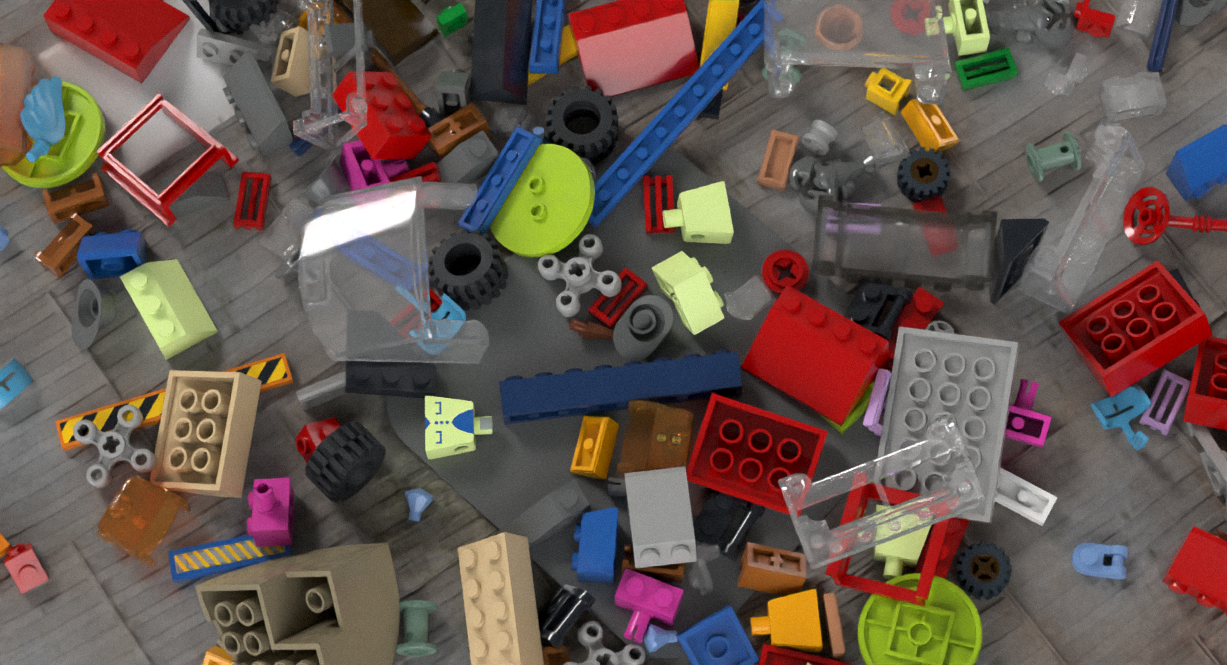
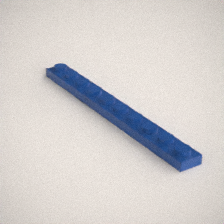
M759 1L594 184L595 199L588 220L591 225L597 229L782 23L783 15L765 1Z

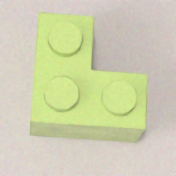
M681 251L652 267L661 291L673 301L683 326L693 335L725 318L721 311V307L724 306L719 294L712 290L710 285L713 282L710 272L705 266L701 268L694 257L690 258Z

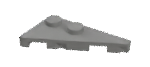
M1187 422L1191 436H1196L1205 450L1199 456L1211 481L1216 497L1224 495L1226 500V514L1224 517L1227 522V453L1225 450H1220L1206 426Z

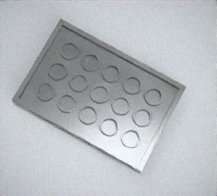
M899 326L873 484L943 500L945 492L956 494L957 500L952 518L991 523L1020 344L1012 341ZM870 500V504L875 506L878 504L907 511L925 513L879 501Z

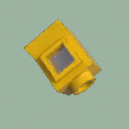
M881 67L878 73L873 71L865 83V87H867L866 99L896 115L903 96L907 98L910 94L912 80L904 79Z

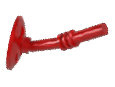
M1145 187L1134 193L1129 199L1123 214V227L1126 236L1133 243L1139 245H1148L1155 242L1163 234L1167 226L1192 229L1193 232L1199 230L1200 233H1203L1204 230H1206V233L1211 231L1227 232V220L1212 219L1211 216L1205 219V216L1202 215L1200 218H1198V215H1194L1193 218L1170 215V206L1166 195L1154 187ZM1148 196H1157V201L1147 200L1144 202L1143 199ZM1155 205V209L1149 208V206ZM1138 209L1140 210L1138 215L1139 226L1134 228V213ZM1149 226L1154 227L1151 230H1146ZM1142 234H1154L1153 236L1148 238L1141 237Z

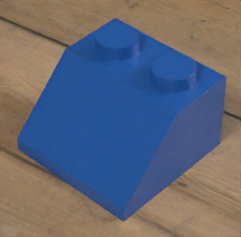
M1226 124L1176 151L1166 175L1185 202L1193 197L1199 199L1205 196L1211 190L1210 188L1218 183L1220 186L1227 183Z
M133 229L123 230L117 234L96 232L91 236L82 237L77 259L91 280L120 277L147 263V242L141 231Z
M618 508L582 513L581 523L575 524L574 541L580 542L579 553L573 552L572 571H577L578 581L614 583L619 533Z

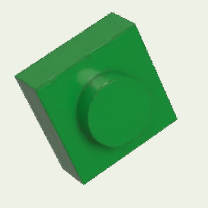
M461 3L454 7L449 6L436 17L438 29L444 38L468 24L467 12Z

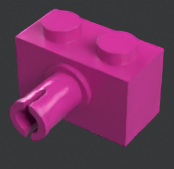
M360 140L343 144L339 161L359 210L385 204L391 188L388 178L408 172L406 159H393L385 162L372 160Z
M1021 379L1015 403L1010 405L1005 438L1043 449L1052 417L1032 410L1040 384L1032 381L1029 392L1026 393L1029 380Z
M290 477L254 480V490L249 492L248 495L249 508L252 510V517L247 518L248 535H253L256 547L293 545L295 492Z
M626 568L615 594V605L633 612L623 636L628 640H632L633 634L637 629L634 642L642 643L650 619L673 626L683 601L684 590Z

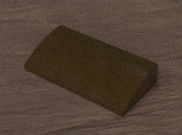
M335 0L355 23H363L369 27V30H373L376 46L394 66L439 33L438 29L411 0Z

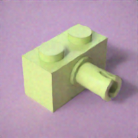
M949 0L950 16L925 19L927 37L952 33L955 38L958 56L985 53L987 51L990 34L983 0Z

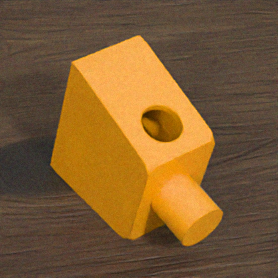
M816 589L769 600L767 603V616L750 617L751 635H770L771 646L797 652L821 653L822 638Z

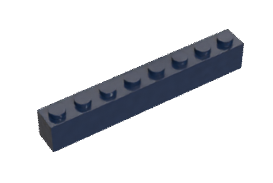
M719 350L714 352L713 355L708 356L688 354L683 359L676 360L662 357L655 359L652 363L644 364L640 361H630L620 367L599 365L594 370L588 371L573 368L566 370L563 374L555 375L551 372H542L531 378L510 376L505 381H499L505 425L707 400L711 398L712 393L723 397L742 395L738 353H730L729 350Z

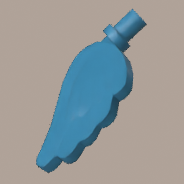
M58 76L52 77L50 81L44 78L41 79L37 86H34L30 94L23 100L24 109L21 110L19 116L26 132L35 141L33 148L26 153L27 159L31 162H35L40 156H45L50 151L49 147L57 144L65 133L62 80Z

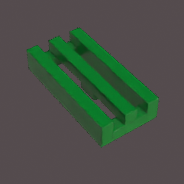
M1009 48L954 63L955 72L957 71V78L961 82L962 92L1017 77L1018 74ZM1006 59V62L983 66L979 69H975L972 71L964 72L963 70L979 66L982 64L994 62L997 60Z

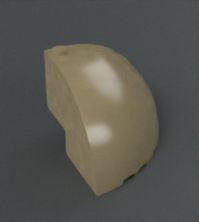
M388 543L346 545L284 556L220 575L195 586L207 622L213 621L220 635V639L216 640L220 648L224 647L225 651L235 660L231 665H392L399 634L400 603L398 585Z

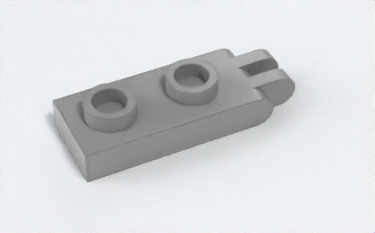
M202 28L197 34L198 58L233 66L244 52L250 50L260 69H271L272 52L261 48L260 43Z

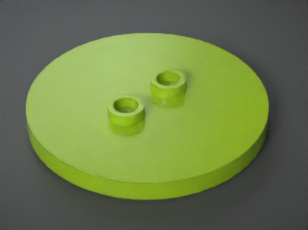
M62 81V104L65 117L64 136L57 144L49 147L50 151L45 156H40L35 162L29 161L26 157V153L33 148L35 141L26 132L19 115L21 110L24 109V98L30 94L31 89L37 86L38 83L19 91L0 111V166L7 175L20 184L34 188H52L66 184L82 175L98 157L96 151L103 145L106 132L102 110L91 94L85 89L66 81Z
M555 144L539 145L490 225L495 238L513 253L532 258L554 254L568 246L584 229L593 209L595 186L590 169L578 155L568 148Z
M921 573L902 575L887 581L886 584L916 591ZM936 575L934 576L928 600H925V607L872 594L862 609L858 623V645L864 663L866 665H975L981 651L982 624L974 603L957 585Z

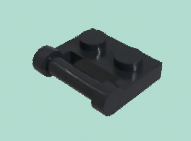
M864 278L844 317L879 335L890 343L893 337L892 330L905 305L910 304L913 293L904 287L894 288ZM887 302H894L882 326L875 327Z
M713 490L693 523L695 540L731 560H736L740 554L739 548L757 517H762L766 508ZM739 508L746 510L745 516L728 543L721 541Z
M567 584L564 587L560 586L538 614L541 641L559 649L564 643V636L587 607L591 608L596 599L583 589Z

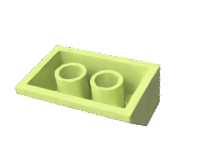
M177 259L148 262L120 276L166 360L218 332Z

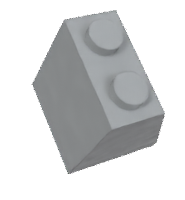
M676 467L624 473L635 568L697 561L686 468Z

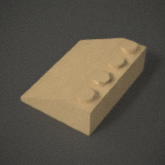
M170 370L154 454L156 465L151 471L149 487L217 497L242 498L262 381L241 372Z

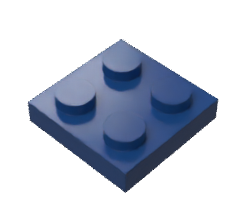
M730 605L675 635L691 665H752L759 661Z

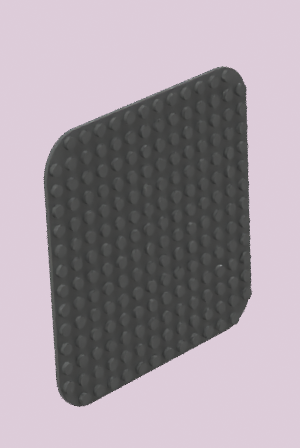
M669 148L644 175L649 176V178H655V176L661 175V178H665L666 175H672L674 209H677L680 193L715 183L687 158ZM626 149L609 158L592 175L594 184ZM642 177L597 229L587 222L581 233L568 246L553 255L561 262L567 263L570 259L579 256V241L587 234H594L599 237L603 245L602 255L593 263L595 271L604 272L611 270L619 275L626 267L648 284V289L641 297L656 295L667 301L673 313L672 326L656 349L647 358L639 360L642 364L652 363L655 359L662 357L676 360L683 359L688 354L708 356L713 355L714 352L719 350H729L730 353L737 352L742 380V395L726 398L826 430L829 433L800 518L765 507L766 510L762 517H757L739 548L740 554L736 560H731L695 540L697 561L686 563L683 583L659 580L683 589V601L673 626L650 619L649 623L666 631L676 630L678 634L728 605L732 607L736 614L757 591L738 587V577L742 571V568H739V563L746 549L747 542L794 552L851 489L856 471L867 473L877 462L881 436H876L873 431L868 429L869 427L863 425L866 411L843 434H840L814 410L741 369L771 307L780 296V293L771 292L770 288L763 282V263L775 251H797L728 193L727 198L734 230L731 243L685 242L682 238L681 227H675V233L646 234ZM661 185L662 218L663 211L668 210L667 185ZM649 186L651 227L657 226L655 186ZM681 251L690 258L694 257L701 268L705 266L713 278V282L710 283L712 290L719 294L724 304L721 307V311L725 318L696 335H693L683 326L673 301L661 291L652 270L653 266ZM514 253L505 262L508 278L505 279L507 283L505 289L499 290L501 295L498 298L493 297L491 299L492 303L487 306L486 304L480 305L481 309L474 310L473 307H470L468 311H464L466 314L464 325L453 339L439 351L432 352L423 345L418 349L436 367L435 397L472 401L475 408V417L492 416L493 434L476 435V450L428 459L425 451V398L387 396L388 417L398 438L498 530H501L546 495L574 479L590 504V512L618 508L619 533L614 583L578 581L577 571H572L573 552L579 553L580 542L574 541L575 524L529 549L530 559L560 586L564 587L565 584L571 585L591 594L596 601L591 608L587 607L586 610L627 646L636 643L634 642V636L637 629L633 634L632 640H628L623 636L633 612L615 605V594L623 576L622 562L625 555V544H632L627 497H608L609 477L625 479L624 473L685 467L687 470L710 399L505 425L499 381H505L510 376L531 378L542 372H551L553 375L563 374L566 370L573 368L588 371L594 370L599 365L620 367L631 361L620 356L615 349L613 339H583L579 336V333L569 330V323L572 319L582 322L586 320L606 327L594 315L591 316L588 313L590 306L602 294L600 290L592 288L586 293H581L579 312L575 316L565 317L561 315L556 307L557 296L566 289L565 280L559 278L552 281L544 279L538 270V261L541 257H525ZM804 258L809 267V277L805 287L798 291L844 316L853 298ZM791 266L785 270L777 269L780 271L779 281L786 276L792 277L790 275ZM627 277L623 281L621 290L631 280L630 278ZM636 284L632 288V290L625 296V298L610 313V315L608 316L609 319L614 315V313L621 307V305L628 299V297L635 291V289L639 285ZM616 296L609 297L599 311L603 312ZM878 320L875 327L882 326L883 323ZM442 325L441 328L444 331H447V328L444 325ZM584 416L610 417L619 424L606 480L570 472ZM665 433L667 436L666 442H657V434ZM674 435H679L682 438L680 445L672 444L671 438ZM687 481L694 523L713 489ZM739 508L721 541L725 543L730 541L745 516L746 510ZM644 639L642 643H636L643 647L646 657L671 660L686 657L678 639L677 642L666 643L652 653L647 651Z

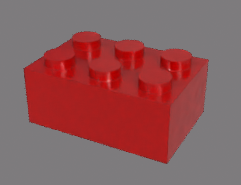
M349 71L332 94V97L372 160L415 159L432 137L424 120L419 116L411 100L406 96L398 84L397 78L391 72Z

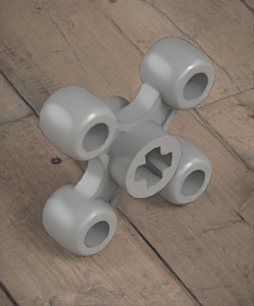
M587 234L579 241V256L570 259L567 263L561 262L553 254L544 255L538 261V270L544 279L552 281L559 278L566 282V289L556 298V307L561 315L565 317L575 316L579 312L581 293H586L592 288H596L603 295L613 297L621 291V279L616 272L611 270L597 272L593 269L594 261L603 253L602 242L594 234Z
M125 405L121 407L117 414V425L110 432L100 431L96 424L89 420H80L75 424L73 428L75 439L83 444H94L99 449L100 456L98 461L90 466L86 473V479L93 487H106L112 479V468L119 461H128L136 471L141 473H148L154 469L156 465L155 455L150 450L144 448L136 449L130 443L129 437L131 432L139 427L143 420V414L136 406ZM133 413V419L127 422V415ZM89 428L88 435L83 436V430ZM114 440L120 443V445L116 446V452L109 450V448L113 447ZM146 456L147 462L144 465H140V459ZM102 471V478L96 480V474Z
M587 621L579 628L577 634L579 642L587 649V660L583 663L566 662L563 665H600L599 661L603 662L604 665H642L646 654L643 647L636 643L625 646L618 653L606 649L602 642V626L598 622ZM587 631L592 632L594 637L589 636ZM629 654H633L636 660L632 659Z

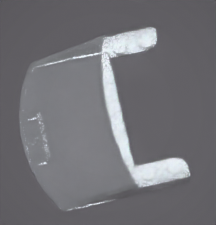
M764 0V63L767 66L770 98H786L792 94L794 88L793 64L913 69L917 99L924 104L943 105L952 71L940 0Z
M420 176L325 196L314 211L305 231L300 249L298 279L303 308L312 324L311 329L315 337L318 336L326 348L325 352L332 361L480 363L489 346L488 331L478 320H431L424 209L466 210L472 206L477 198V184L422 182V177Z

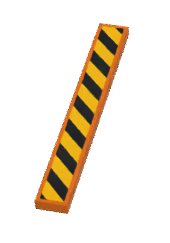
M285 353L222 371L241 372L261 380L260 393L294 383ZM166 388L55 421L62 449L67 451L87 445L78 442L73 435V428L80 420L92 421L102 432L113 430L118 422V411L125 405L136 406L143 414L142 423L134 430L160 423ZM133 413L127 415V422L133 419ZM89 428L83 430V436L88 435Z

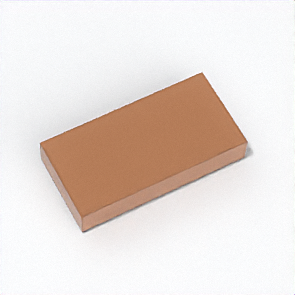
M771 130L757 185L785 191L800 136Z
M823 594L822 607L831 659L842 660L845 655V646L836 594Z

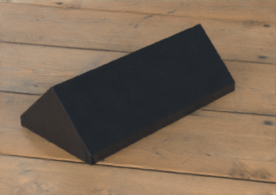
M475 0L469 99L519 105L527 104L532 0Z
M1045 218L1001 220L987 262L990 302L993 305L1034 265L1049 225V221Z

